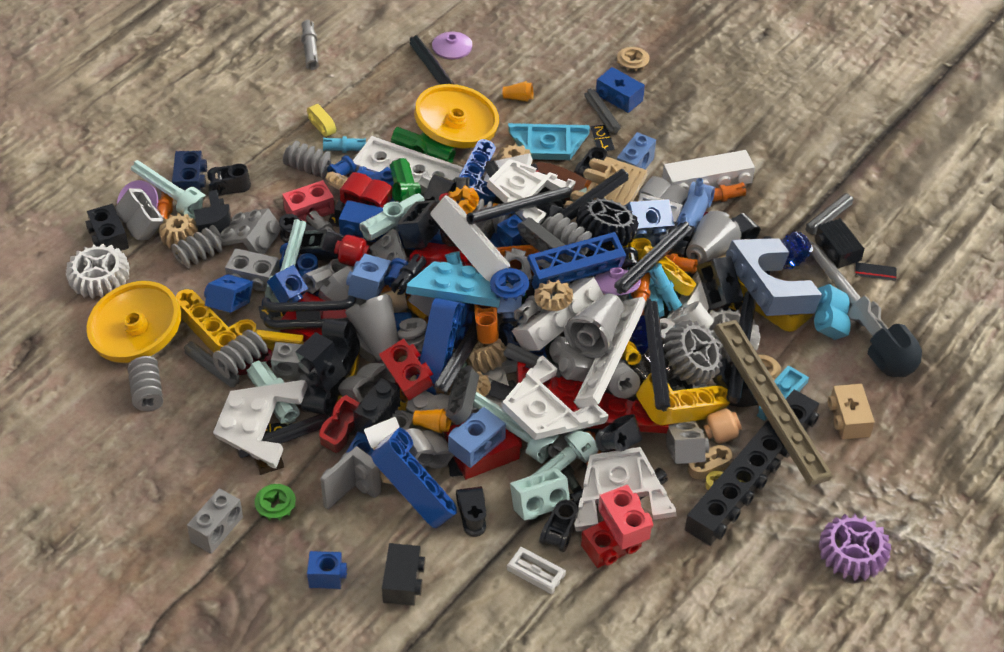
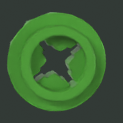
M271 484L265 486L257 493L254 501L255 509L260 517L265 516L269 521L272 518L281 520L282 516H290L291 510L295 508L296 497L289 487L282 484ZM279 496L280 504L272 508L271 503H274Z

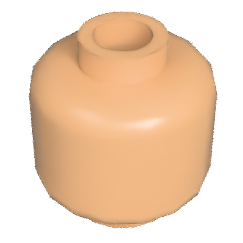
M727 408L709 414L706 419L707 424L703 426L707 438H713L717 444L736 439L739 436V430H742L736 412H731Z

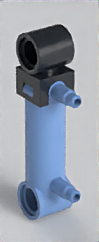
M698 178L696 182L693 181L691 183L687 200L676 222H674V226L669 229L668 234L685 221L692 228L691 232L667 255L674 253L678 254L679 257L687 258V247L706 209L710 208L715 187L703 184L704 180L702 178Z

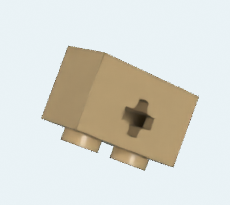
M863 385L833 386L832 394L828 397V408L830 411H833L834 427L836 430H839L841 439L871 437L875 421Z

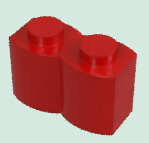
M352 172L340 188V201L344 204L348 200L383 208L392 199L391 185L385 181L372 180L367 175Z
M345 395L336 403L333 416L329 417L320 429L319 437L322 446L334 453H338L345 447L349 439V433L355 427L353 411L360 404L358 401Z

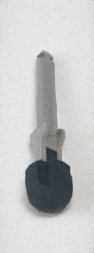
M808 240L805 247L809 249V253L835 286L848 295L850 305L852 306L847 314L849 318L866 327L873 336L870 339L872 345L868 348L867 354L885 375L891 377H907L915 372L921 363L922 349L910 330L903 324H893L888 328L881 320V308L874 301L870 302L865 295L860 297L817 244Z

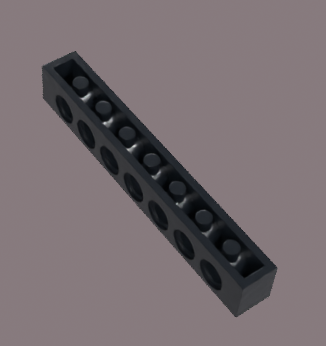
M794 389L788 395L786 401L807 432L806 429L809 426L813 427L819 418L817 413L819 403ZM769 420L766 421L687 515L684 530L709 546L716 539H722L728 529V524L736 522L744 505H750L755 496V491L757 489L762 490L768 481L769 474H775L781 465L783 457L788 458L790 456Z

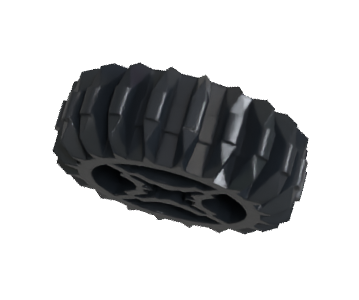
M597 197L587 199L586 202L582 203L576 215L578 227L582 226L585 232L590 231L592 238L615 232L623 246H627L635 238L639 224L637 221L638 217L632 215L633 211L628 210L627 206H622L620 202H614L612 199L606 200L604 197L602 199ZM612 241L602 243V246L605 244L611 248L613 247Z

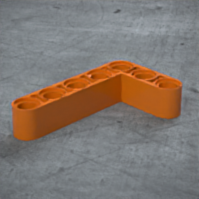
M532 245L496 247L503 257L505 251L511 252L512 248L526 251L525 256L540 252ZM513 259L509 262V268L520 270L521 262L519 260ZM475 304V323L478 341L483 344L496 342L499 338L497 307Z

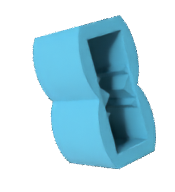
M830 284L818 288L822 297L814 317L816 330L834 340L848 336L851 328L850 318L847 315L850 307L848 295Z

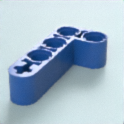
M480 139L459 177H470L469 188H474L479 196V201L484 199V206H486L489 201L494 203L497 197L486 187L488 182L482 180L485 173V163L491 161L496 147L491 141Z
M440 298L433 300L420 363L426 362L431 369L433 375L430 378L433 384H435L452 356L458 325H463L466 321L468 306L465 303ZM433 386L425 390L434 396L439 395L435 392L436 390Z
M397 428L377 445L371 454L372 460L431 527L438 528L457 514V507L447 493L409 452L413 446V440L409 433L403 428Z

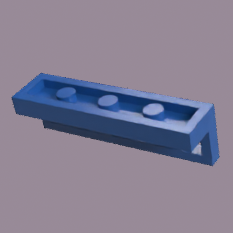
M613 232L528 255L527 260L534 273L532 286L535 290L539 288L540 283L547 284L548 280L551 282L559 280L563 284L604 273L615 267L621 268L627 255L616 233ZM612 241L615 250L608 251L601 248L602 243ZM582 248H588L595 251L593 256L587 257L580 254L579 251ZM564 253L573 257L572 261L568 263L557 258L560 254ZM543 259L550 262L551 265L549 268L540 270L536 261Z

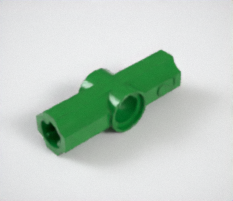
M396 127L391 137V143L449 163L453 162L456 154V148L441 144L427 136L424 132L419 135Z
M399 158L392 161L389 166L394 181L392 187L393 199L401 202L419 193L421 195V186L418 182H414L410 163L407 159Z

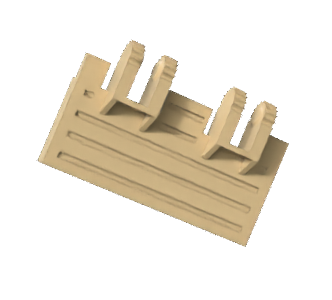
M606 157L604 161L592 158L589 162L592 169H585L583 173L586 179L592 181L586 191L587 193L618 170L624 169L629 174V179L604 197L606 200L612 199L614 202H620L622 206L634 201L647 177V170ZM573 191L570 197L573 201H576L586 193ZM567 201L564 207L566 208L573 201ZM575 217L574 219H572V220L570 221V223H572V222L577 223V222H576V218H577V217Z

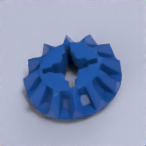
M506 268L499 270L490 280L491 292L495 293L496 298L503 297L505 301L508 298L517 300L518 296H525L526 290L529 289V279L524 272L518 269ZM506 281L513 285L512 289L506 286Z

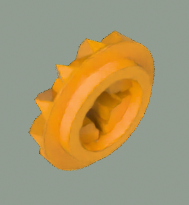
M465 185L462 189L456 187V191L448 192V196L455 202L460 201L458 205L466 214L473 212L478 206L479 196L474 188H468Z

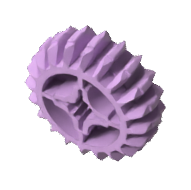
M846 514L841 519L835 517L832 523L828 522L823 532H821V540L819 542L821 559L826 560V567H834V574L838 572L843 573L844 579L848 575L853 577L854 582L859 576L864 581L869 578V575L875 578L878 572H882L885 569L886 563H888L890 558L891 544L888 543L889 535L883 534V527H876L875 520L868 522L866 515L862 519L857 518L856 514L851 518ZM839 539V541L841 542L840 545L842 547L838 548L835 543V540ZM869 546L872 547L874 555L870 554V549L868 548Z

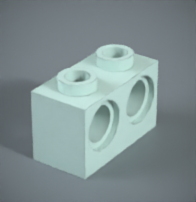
M557 468L510 483L513 509L523 520L535 519L539 515L550 511L553 512L555 505L559 501L570 500L567 477Z

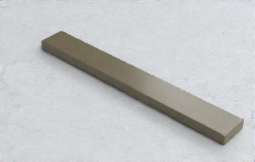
M737 320L716 324L713 329L808 486L829 481L833 476Z

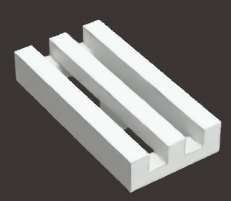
M523 547L519 548L507 565V571L550 594H553L555 587H558L561 578L563 579L566 575V570ZM520 557H522V558H524V559L530 561V562L533 563V564L531 565V564H529V563L523 561L522 559H520ZM541 568L547 570L548 572H550V573H552V574H554V575H556V576L553 577L552 575H550V574H548V573L542 571Z

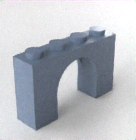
M779 238L732 240L726 252V257L731 256L737 276L766 316L815 313L822 294L811 280L784 281L764 272L783 270L789 251Z

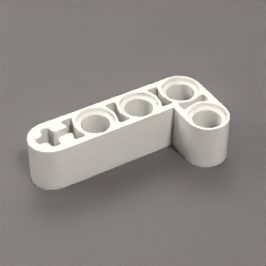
M697 271L692 277L696 282V286L691 295H681L679 300L682 306L672 310L667 319L675 324L688 320L692 322L697 321L700 326L705 325L706 329H708L714 320L707 312L709 306Z

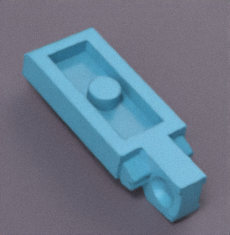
M787 366L774 381L786 399L794 389L800 392L808 383L809 377ZM759 406L757 417L765 421L768 418Z

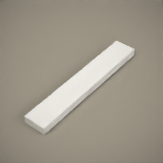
M643 297L623 301L624 308L611 346L602 357L595 358L576 396L574 403L578 408L598 405L647 304Z

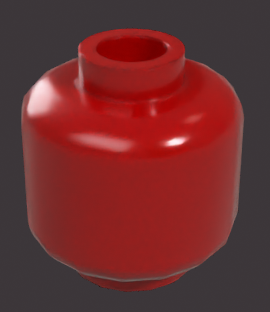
M345 235L341 241L338 240L336 242L334 253L338 254V261L341 264L354 267L356 261H360L364 254H370V246L367 245V241L364 238Z

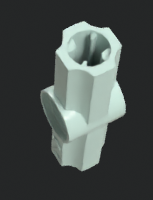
M418 193L399 203L389 202L385 204L383 212L360 223V230L367 241L373 240L392 229L398 232L397 223L415 202L425 201L424 197Z
M258 360L247 369V374L255 387L284 383L280 377L276 378L266 362ZM278 401L273 410L281 424L285 423L288 425L293 423L300 415L298 407L293 403Z

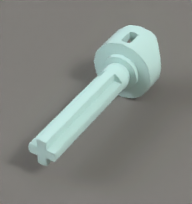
M136 160L134 165L131 166V170L177 201L176 211L183 216L188 214L195 221L194 210L203 208V198L206 195L195 187H190L184 191Z
M294 220L280 271L296 265L306 227L305 221ZM267 283L265 298H269L273 303H279ZM286 284V287L292 291L291 287Z
M476 392L473 407L477 410L485 407L505 422L507 430L528 442L525 453L541 464L544 463L549 457V444L553 443L560 435L534 440L502 408Z
M582 429L569 432L564 436L568 447L564 448L532 475L553 468L561 471L574 461L576 457L584 463L588 462L590 455L597 454L598 452L594 438L590 433L583 432Z

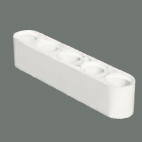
M445 195L431 211L430 215L477 271L490 282L492 276L497 271L510 267L509 262L476 224L471 225L467 222L465 211L452 198Z

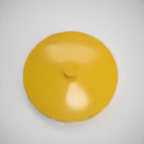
M454 84L436 85L426 89L419 95L414 110L415 120L419 128L427 136L441 144L455 148H474L480 139L490 141L495 136L499 124L497 109L487 97L471 88Z
M152 281L127 283L107 293L94 306L87 321V337L94 350L101 357L109 361L129 363L138 357L152 356L163 349L175 336L181 322V308L173 292L160 283Z

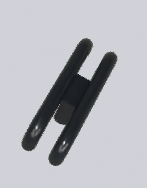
M349 295L347 299L340 301L273 303L266 297L261 302L263 309L269 312H296L297 320H273L271 315H266L263 322L267 328L274 330L322 328L326 320L321 319L323 311L348 309L354 306L356 297ZM347 317L333 318L335 320L349 321Z

